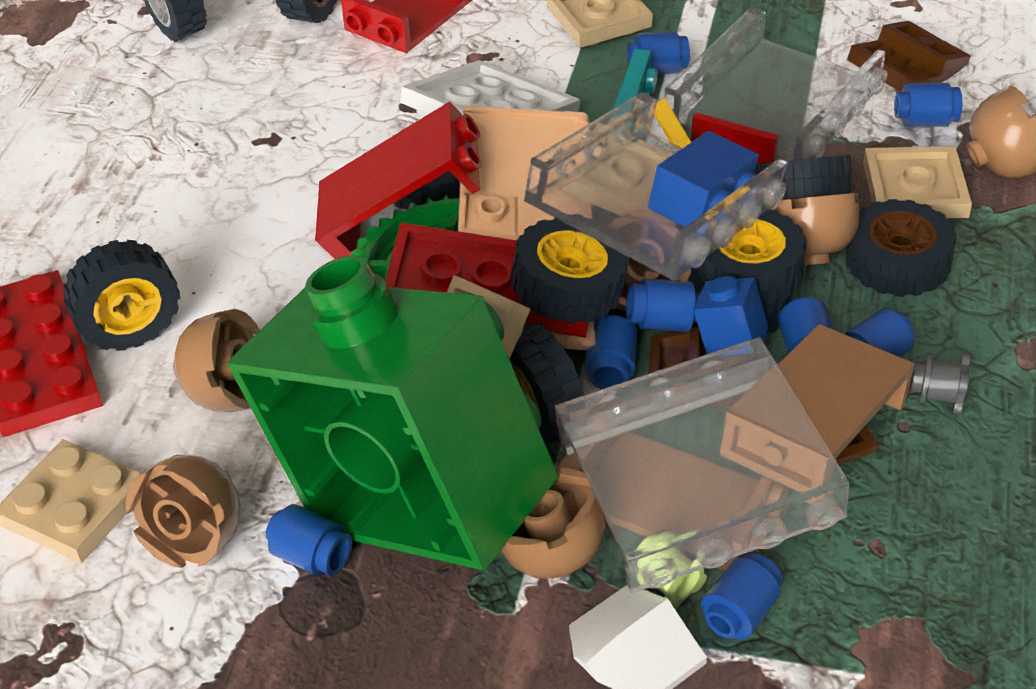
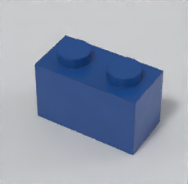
M707 131L657 165L647 208L696 233H700L714 221H721L728 211L739 202H746L751 197L758 181V176L754 174L759 154L711 131Z

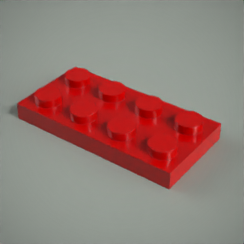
M400 223L385 279L388 287L447 293L452 278L455 275L529 308L528 305L519 301L516 291H513L511 287L512 278L510 276L517 240ZM530 310L523 326L524 328L535 323V325L540 324L544 326V329L549 330L551 333L586 338L588 322L565 323V321L557 319L554 321L547 319L545 315L536 314Z
M58 270L33 275L27 279L0 286V432L3 438L103 406L80 334L76 330L63 301L66 298L62 292L63 283Z

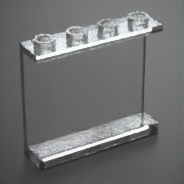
M750 7L665 88L664 97L687 133H692V117L697 112L779 135L776 162L822 157L826 146L834 138L838 139L842 135L846 124L854 116L858 117L862 113L866 102L874 94L878 95L882 91L887 78V71L883 70L885 51L877 49L858 71H854L764 40L766 11Z
M641 92L531 158L524 201L675 281L692 267H700L709 254L719 247H726L733 236L743 228L748 229L752 227L760 215L768 209L774 210L779 205L786 191V183L782 181L788 163L778 159L684 227L647 208L657 165L682 148L650 133L657 99Z
M760 337L555 405L560 442L567 456L575 453L623 554L627 586L631 594L648 587H663L671 583L676 577L702 568H717L733 557L756 549L773 548L787 538L812 529H827L839 520L847 517L849 481Z

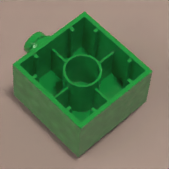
M340 257L316 269L307 279L305 287L227 362L304 508L341 524L344 532L351 535L352 541L485 571L506 545L507 541L525 521L526 517L540 502L545 493L559 478L539 431L541 426L540 412L532 399L521 389L502 344L504 338L502 321L496 311L484 301L483 296L463 291L446 293L388 287L382 276L372 272L363 257Z

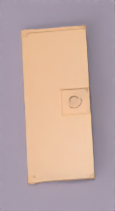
M483 106L463 108V114H469L476 122L480 131L478 151L482 166L479 168L480 190L471 194L460 182L459 232L517 240L519 235L524 234L525 228L529 225L534 226L537 224V221L544 219L547 221L553 220L555 217H563L564 219L576 218L591 224L589 207H585L562 196L565 183L588 143L589 117L586 113ZM594 321L588 322L586 338L553 333L556 340L566 349L588 350L596 344Z

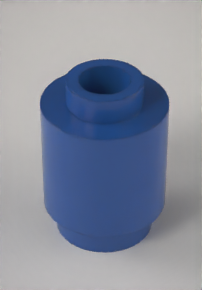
M677 32L637 33L634 42L628 43V65L634 49L651 50V68H657V74H677L679 69H687L689 66L690 47L687 36H678Z
M905 83L902 92H897L894 99L895 117L901 118L904 127L948 126L950 122H958L962 113L961 90L959 87H951L949 83Z
M643 279L641 284L630 283L626 298V318L628 323L638 324L640 329L689 332L693 322L697 323L693 309L701 293L695 292L692 282Z
M796 298L784 306L778 315V323L788 354L818 324L834 330L826 305L816 298Z
M889 308L879 310L845 333L847 336L898 357L908 353L914 346V330L911 322L902 313L895 312Z
M610 315L594 320L596 344L586 350L584 369L591 384L606 391L623 388L633 376L638 342V330L633 323H628L626 318Z
M290 504L283 510L277 511L271 517L266 528V539L268 540L270 554L316 576L324 573L330 576L336 575L344 567L351 553L352 537L344 532L341 524L297 504Z
M748 553L743 558L733 560L701 602L706 623L711 630L724 638H748L780 597V586L783 583V577L778 567L771 560L757 553Z

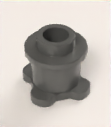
M927 352L924 362L915 361L910 392L919 393V404H925L926 399L952 403V414L961 415L969 382L971 354L962 353L960 363L933 359V354Z

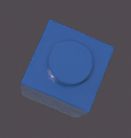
M723 276L712 281H706L693 311L708 359L757 357L769 327L755 277L735 279L731 276Z

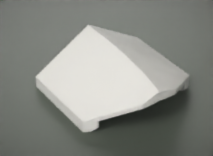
M630 584L618 590L569 625L574 659L597 682L612 689H673L707 662V656L670 601L665 597Z

